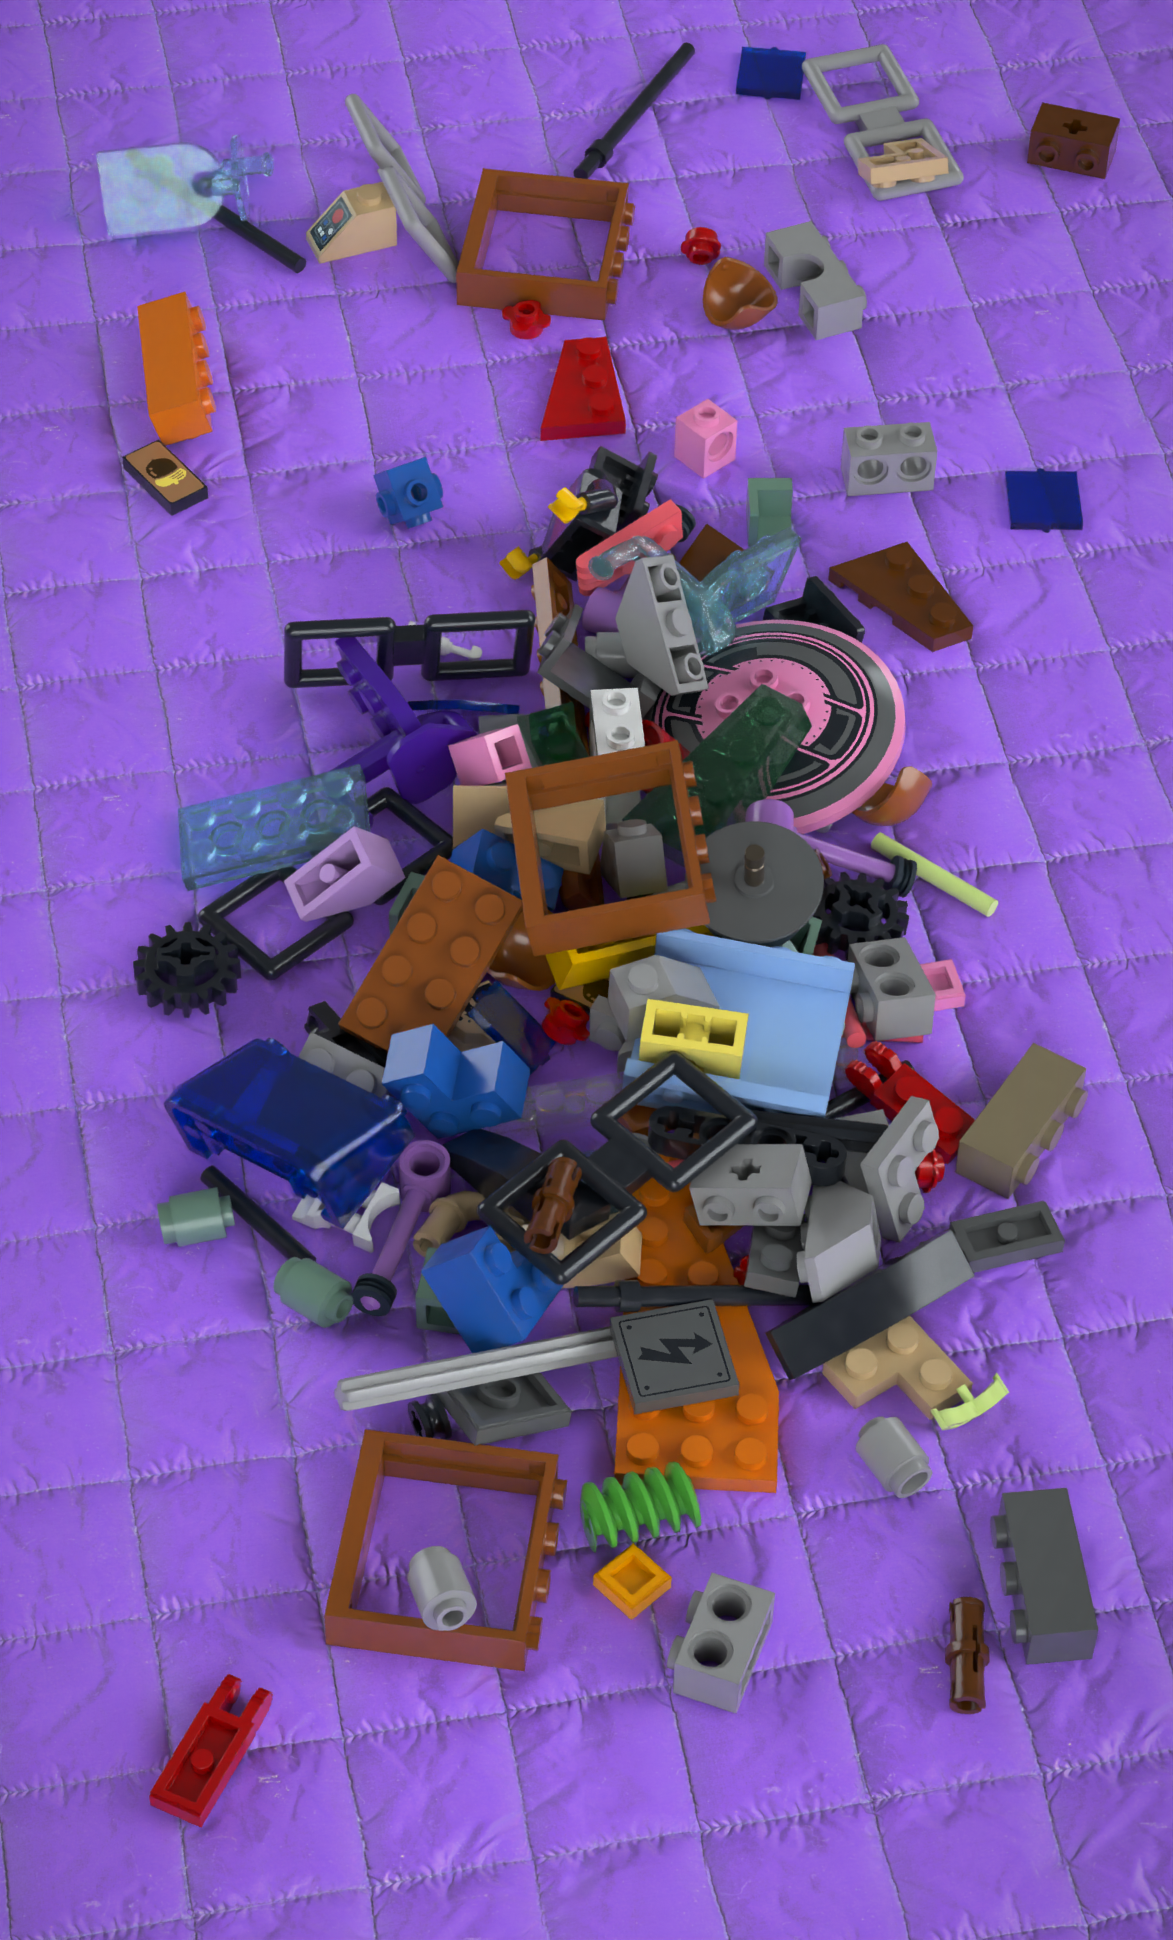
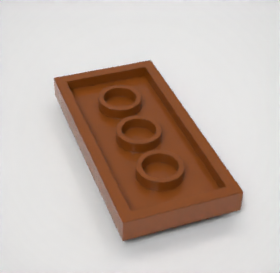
M438 855L339 1021L340 1029L387 1054L392 1034L434 1024L448 1038L522 913V900Z

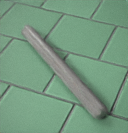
M609 1326L340 1379L337 1382V1388L334 1389V1396L338 1400L341 1410L351 1411L617 1357V1352Z

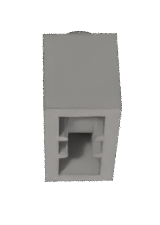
M736 1144L693 1179L689 1189L700 1225L800 1226L812 1180L802 1144Z

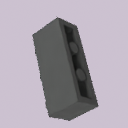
M1067 1488L1002 1493L999 1514L991 1516L990 1530L993 1547L995 1549L1002 1548L1005 1562L1000 1564L1002 1592L1004 1596L1012 1595L1015 1610L1010 1611V1630L1013 1643H1022L1026 1665L1092 1659L1098 1634V1625Z

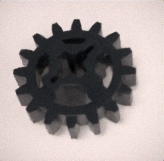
M846 872L840 873V879L837 882L830 877L824 879L821 902L812 916L822 920L815 945L826 942L828 944L827 953L832 955L841 950L845 952V958L848 960L849 944L903 938V935H906L909 915L906 914L908 903L907 901L898 900L899 890L897 888L884 890L883 879L879 878L873 883L867 882L865 873H860L857 880L850 879ZM829 909L831 913L827 914L826 910ZM881 919H885L886 923L883 924Z
M185 922L183 931L178 932L171 925L165 926L166 936L161 938L151 933L148 936L149 947L139 946L137 948L138 960L133 961L137 992L139 995H147V1004L150 1008L163 1003L164 1015L169 1016L175 1008L182 1009L184 1018H189L194 1008H199L204 1015L210 1014V1003L215 1002L218 1005L224 1006L227 1004L226 992L236 993L238 990L237 979L241 978L240 959H238L236 944L227 943V934L225 932L218 933L214 937L211 936V927L208 924H205L200 931H193L191 922Z

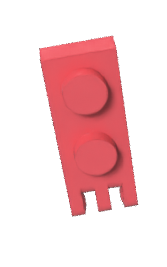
M670 499L580 555L576 559L579 592L584 596H591L596 588H604L623 575L631 574L636 560L653 557L661 551L665 552L673 548L683 538L681 509Z

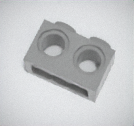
M930 422L844 428L841 471L847 496L933 490L937 447Z
M906 938L849 944L848 962L855 963L850 994L855 1001L859 1021L866 1023L874 1041L932 1034L936 994Z
M711 1573L704 1592L695 1590L690 1600L685 1620L687 1623H690V1627L686 1637L677 1635L669 1652L667 1668L674 1670L673 1693L737 1714L773 1622L775 1593ZM733 1616L737 1620L725 1621L718 1617ZM713 1661L719 1665L707 1667L700 1664V1662Z

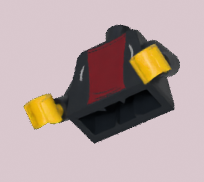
M595 468L585 469L569 489L564 487L556 494L558 499L547 506L553 514L543 545L530 549L528 557L518 546L499 562L510 578L514 580L519 579L532 568V564L547 557L567 578L574 581L578 580L576 559L614 535L617 529L622 492L607 480L604 472Z

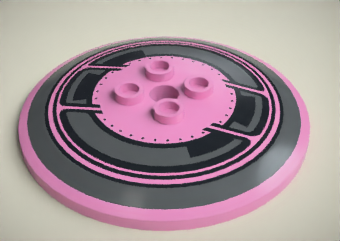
M762 620L741 623L716 630L696 639L709 689L671 696L662 688H659L656 702L642 719L655 722L693 754L696 761L695 778L697 786L688 788L689 797L698 795L703 825L694 826V829L710 835L723 827L745 822L748 807L754 802L763 799L779 800L790 806L794 813L793 826L797 828V833H809L842 819L862 806L885 783L900 757L906 730L905 708L901 691L893 674L879 656L855 638L823 625L794 620ZM762 709H770L775 712L770 717L752 716L755 712ZM648 795L663 812L677 820L674 800L661 802L652 799Z

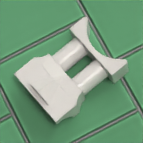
M335 1163L333 1167L321 1164L294 1211L292 1219L314 1229H330L331 1225L352 1234L354 1246L372 1253L374 1251L370 1235L372 1223L382 1211L401 1203L399 1189L381 1182L376 1191L352 1181L351 1175L344 1170L343 1165ZM347 1200L366 1208L363 1215L341 1207V1205Z

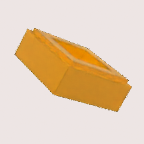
M632 1543L593 1575V1586L632 1620L671 1588L672 1577Z

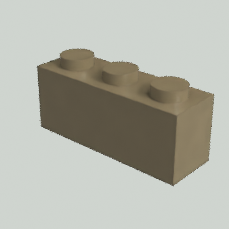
M1033 1043L959 1141L955 1173L1007 1199L1010 1198L1020 1183L1027 1185L1038 1168L1040 1155L1045 1149L1051 1152L1059 1142L1067 1118L1070 1116L1075 1119L1083 1109L1088 1097V1092L1083 1089L1087 1068Z

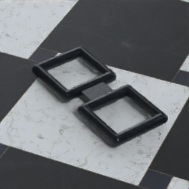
M530 610L432 614L426 617L424 625L396 626L395 621L390 617L289 622L284 628V683L289 688L349 685L338 668L302 669L303 640L377 636L376 663L390 680L394 676V666L421 665V675L427 681L525 676L528 674L531 664L535 615ZM516 629L513 658L440 662L442 633Z
M384 787L356 805L362 812H370L373 817L387 808L434 846L402 868L405 878L373 902L376 905H383L397 896L411 872L426 876L438 855L447 860L451 858L453 836L406 799H403L392 788ZM338 817L310 836L307 840V848L316 856L350 829ZM284 859L274 860L203 908L198 914V921L202 926L205 924L210 925L211 933L214 936L225 932L227 934V943L236 944L238 956L267 980L277 979L348 930L354 922V918L349 911L326 916L327 921L271 958L226 921L224 917L279 880L284 883V880L297 871L294 866Z
M676 1051L669 1052L591 1115L590 1123L592 1127L609 1140L587 1157L569 1141H557L484 1199L477 1207V1215L488 1226L491 1225L492 1229L553 1283L564 1285L646 1218V1207L632 1195L651 1178H654L668 1191H680L757 1127L758 1119L754 1113L682 1054ZM673 1075L731 1121L675 1168L617 1121ZM558 1157L570 1158L577 1162L575 1168L581 1167L582 1169L580 1179L620 1212L562 1260H559L553 1253L541 1254L532 1251L529 1248L531 1242L527 1244L524 1242L526 1230L504 1212V1210L546 1177L550 1162Z

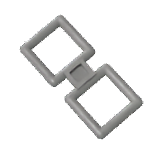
M881 44L809 58L803 61L802 70L831 122L842 124L855 121L860 132L847 134L844 138V145L857 168L858 158L869 157L864 147L882 145L883 143L906 140L907 138L922 136L926 142L948 157L949 174L935 175V180L931 182L917 183L907 179L896 181L897 184L894 187L875 188L864 179L876 200L883 201L957 186L962 183L964 179L963 173L934 123L928 118L905 122L899 113L915 109L919 105V98L887 45ZM879 61L899 96L841 107L822 72Z
M349 94L345 99L347 110L369 155L380 167L377 171L405 230L450 282L456 283L458 262L438 221L424 205L426 197L401 146L361 98L356 94Z

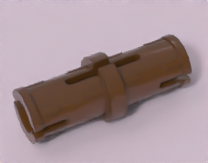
M558 1157L550 1162L544 1185L536 1191L533 1197V1216L524 1234L525 1244L531 1242L529 1248L534 1252L541 1254L553 1252L558 1245L563 1224L573 1214L575 1208L573 1195L582 1176L581 1167L575 1168L577 1162L570 1158Z
M960 1597L954 1599L953 1603H949L950 1644L945 1648V1663L950 1667L951 1677L949 1706L954 1712L960 1714H975L981 1712L982 1708H986L984 1667L990 1662L989 1647L984 1644L985 1604L973 1597Z

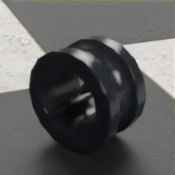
M436 1394L427 1395L426 1402L423 1404H419L416 1400L408 1403V1414L416 1436L440 1437L444 1440L452 1437L448 1415Z

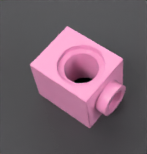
M709 399L676 417L674 457L703 479L735 460L737 420Z

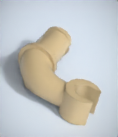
M461 1191L434 1200L429 1208L430 1215L413 1237L415 1239L413 1241L414 1249L425 1257L428 1247L439 1248L441 1244L448 1242L454 1233L461 1232L466 1227L468 1221L481 1220L477 1215V1207L485 1199L483 1195L479 1192ZM512 1206L504 1210L520 1226L530 1223Z

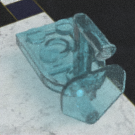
M233 135L230 139L231 159L218 160L208 149L190 142L98 151L96 157L108 236L189 228L201 225L217 213L224 201L225 195H235L241 221H248L250 218V199L246 175L264 174L265 176H271L274 171L273 157L269 152H265L261 156L244 157L240 135Z
M790 527L773 536L765 535L755 545L742 552L740 550L734 551L725 561L707 574L701 582L675 560L700 656L711 655L727 647L735 639L736 622L775 602L802 539ZM634 536L606 550L599 556L591 558L588 568L596 579L608 580L612 577L616 568L632 560L636 561L641 558L669 554L651 538Z

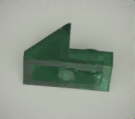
M573 702L561 703L517 716V723L538 767L589 757L576 730Z

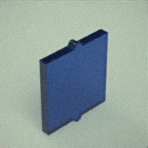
M742 47L736 95L759 96L767 100L771 98L800 100L804 76L802 63L806 60V52L778 50L777 47H771V49Z
M1042 468L1037 469V471H1005L1004 480L1010 530H1042L1048 533L1051 530L1083 529L1077 471H1045Z
M469 700L408 701L413 711L436 712L448 710L464 716L519 714L520 705Z
M497 980L486 991L481 990L475 996L477 1002L468 1012V1015L496 1043L504 1041L530 1068V1075L537 1070L539 1065L543 1066L550 1060L548 1053L556 1041L544 1032L542 1025Z

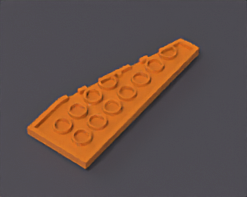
M659 1154V1156L666 1162L678 1160L677 1158L667 1157ZM651 1178L632 1194L646 1207L647 1216L636 1226L642 1233L640 1276L625 1280H638L641 1286L739 1285L737 1278L733 1277L734 1270L724 1243L714 1251L706 1254L683 1221L685 1207L694 1205L689 1189L691 1182L678 1192H670L654 1178ZM715 1306L739 1381L738 1396L634 1414L620 1366L614 1478H616L620 1485L623 1484L624 1475L632 1471L637 1473L643 1481L645 1470L648 1467L654 1466L658 1468L664 1476L666 1465L669 1462L675 1461L680 1464L685 1473L690 1477L694 1489L776 1493L779 1390L747 1306ZM641 1307L639 1312L666 1307ZM623 1312V1315L633 1314V1313H638V1312Z

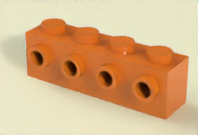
M185 291L137 306L148 413L161 442L167 446L212 432L210 414L216 412V405L211 390L207 387L213 384L209 366L204 359L209 357V350L205 337L201 332L206 330V324L200 307H192Z

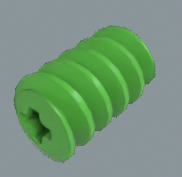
M675 1461L669 1462L666 1465L664 1476L658 1468L653 1466L645 1470L643 1481L633 1471L626 1473L622 1487L616 1478L612 1476L603 1480L601 1492L591 1481L584 1483L582 1486L580 1497L581 1519L588 1544L594 1553H596L597 1536L599 1535L605 1537L611 1548H616L618 1531L620 1530L626 1532L632 1543H637L640 1525L645 1524L653 1538L659 1537L661 1520L666 1519L674 1533L680 1532L681 1515L687 1514L695 1528L701 1526V1513L692 1481L680 1464Z

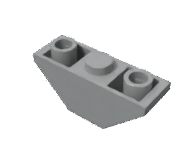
M665 555L636 560L615 618L627 663L671 696L709 689L704 664L700 657L674 556Z
M842 1181L830 1186L814 1185L813 1193L811 1196H808L805 1206L807 1223L801 1224V1242L804 1250L797 1252V1270L800 1282H809L812 1302L816 1303L824 1302L879 1267L881 1235L872 1195Z

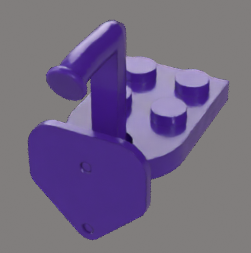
M355 637L339 638L335 643L342 659L336 662L346 682L350 686L353 685L348 694L362 715L366 712L372 715L371 723L381 739L324 774L319 781L318 788L321 796L349 829L355 826L369 832L374 821L373 815L367 811L362 812L348 796L349 794L387 770H390L397 790L403 799H406L411 804L424 802L450 786L457 776L448 745L476 736L477 733L465 718L457 712L443 710L416 717L403 695Z

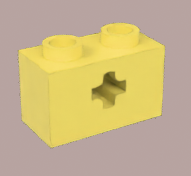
M647 999L640 1040L639 1060L656 1063L669 1052L676 1051L704 1073L739 1079L749 1014Z

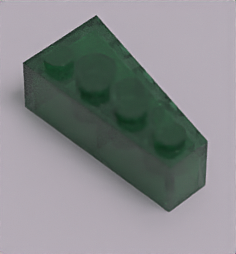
M761 684L683 760V762L692 761L697 786L688 788L689 797L698 795L703 825L694 826L696 835L705 834V838L723 827L745 822L748 807L756 801L766 799L812 727L801 703ZM672 785L655 787L622 821L640 819L645 820L647 824L651 823L662 834L664 857L685 867Z

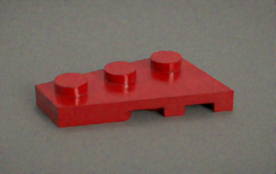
M607 337L565 340L541 425L540 441L626 434V419Z

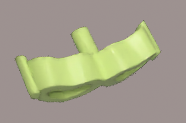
M998 1373L993 1376L994 1381L975 1399L966 1384L956 1389L964 1404L938 1411L937 1408L930 1410L942 1431L954 1429L970 1422L992 1408L1009 1393Z

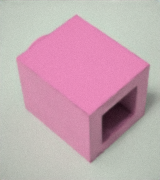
M518 724L481 733L448 745L460 785L484 786L497 783L506 779L505 773L532 768Z

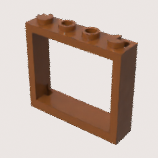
M483 168L456 272L457 305L503 310L507 306L514 307L521 301L536 300L540 302L542 312L547 315L605 321L608 305L616 304L618 279H614V277L621 278L623 273L624 253L620 251L627 252L630 236V227L626 225L632 226L634 222L635 205L634 203H628L629 183ZM497 210L611 222L598 282L483 270Z
M678 740L505 773L525 927L534 957L710 924L707 903L717 901L712 874H702L701 864L710 863L705 834L696 835L694 826L703 825L698 795L689 797L688 788L697 786L692 761H682ZM672 785L689 889L548 915L534 810Z
M365 1429L324 1614L326 1645L525 1671L528 1650L538 1651L540 1646L543 1618L535 1617L537 1602L547 1603L551 1570L543 1569L545 1555L555 1556L557 1550L559 1523L551 1522L553 1510H563L566 1498L567 1480L558 1479L559 1454L482 1444L474 1446L473 1443ZM385 1476L537 1496L513 1630L464 1624L455 1630L439 1631L427 1627L422 1618L356 1610Z

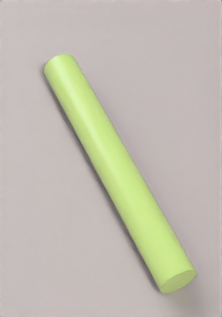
M879 832L874 837L871 843V849L890 860L898 855L903 857V859L915 861L917 863L916 875L987 917H990L995 912L998 900L885 834Z

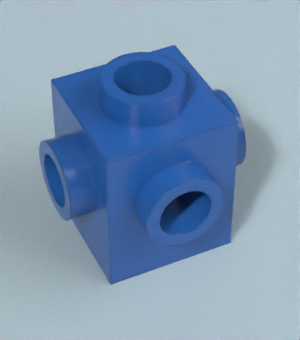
M426 457L373 475L379 491L376 494L378 508L385 518L388 517L390 525L405 521L407 529L432 521L430 512L443 508L441 501L443 488L438 476L435 473H431Z

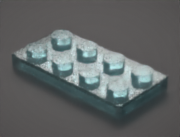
M360 764L178 808L181 874L187 891L309 862L353 826L370 832L365 776Z

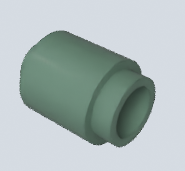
M218 1187L169 1196V1202L157 1204L164 1244L177 1242L178 1247L227 1238L226 1227L235 1226L230 1195L220 1197Z
M298 1257L290 1258L281 1266L275 1277L273 1288L274 1292L280 1295L281 1302L323 1328L343 1321L352 1308L353 1297L351 1296L352 1286L350 1282L310 1258L302 1260Z

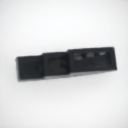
M484 1129L470 1130L442 1145L450 1155V1168L483 1195L485 1199L541 1155V1153L508 1137ZM546 1178L511 1205L529 1222L533 1216V1197L536 1191L543 1187ZM579 1180L573 1195L575 1208L571 1218L563 1224L561 1234L570 1240L608 1220L610 1203L583 1181Z
M952 1230L940 1232L905 1255L888 1260L873 1272L824 1302H816L809 1305L765 1334L788 1379L792 1380L898 1323L975 1275Z

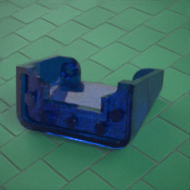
M259 1038L249 1041L178 1085L163 1103L188 1150L208 1160L213 1153L219 1156L226 1149L285 1179L290 1183L296 1196L305 1199L307 1195L312 1198H318L325 1206L320 1213L322 1218L341 1229L346 1226L415 1137L405 1117L407 1110L398 1100L387 1094L379 1097L291 1054L283 1044L273 1038H267L265 1041Z

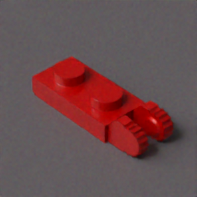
M872 1041L864 1049L865 1058L869 1061L868 1063L872 1064V1067H876L877 1071L888 1080L882 1084L878 1074L873 1069L867 1067L861 1060L858 1061L856 1059L855 1061L852 1060L844 1068V1073L849 1082L871 1100L870 1104L877 1110L883 1109L885 1116L891 1121L894 1120L911 1096L929 1100L940 1137L934 1149L942 1155L944 1164L948 1165L958 1155L959 1141L975 1119L907 1064L904 1063L902 1065L897 1054L890 1048H887L885 1044Z
M227 1674L209 1703H203L150 1791V1806L202 1827L256 1736V1731L263 1723V1719L266 1717L273 1700L272 1692L264 1688H258L241 1716L238 1717L229 1712L239 1697L242 1681L238 1677Z

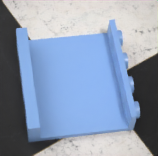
M686 928L657 933L655 955L700 967L720 1006L719 1009L749 1014L740 1078L734 1079L705 1074L747 1109L825 1118L851 992L855 963L842 961L834 956H815L794 952L781 946L767 947L698 934ZM641 1038L635 1039L631 1059L627 1058L622 1089L655 1064L639 1060ZM675 1075L637 1104L656 1109L664 1106H678L722 1115Z

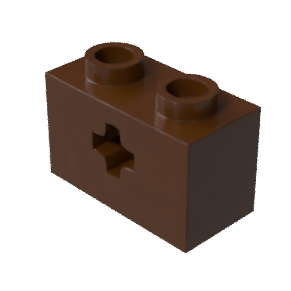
M1042 102L1031 129L1027 163L1105 179L1116 152L1121 118Z

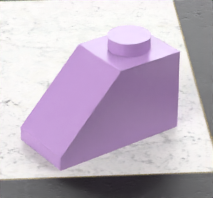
M353 826L284 880V883L300 920L308 922L371 905L401 882L405 875L388 839Z

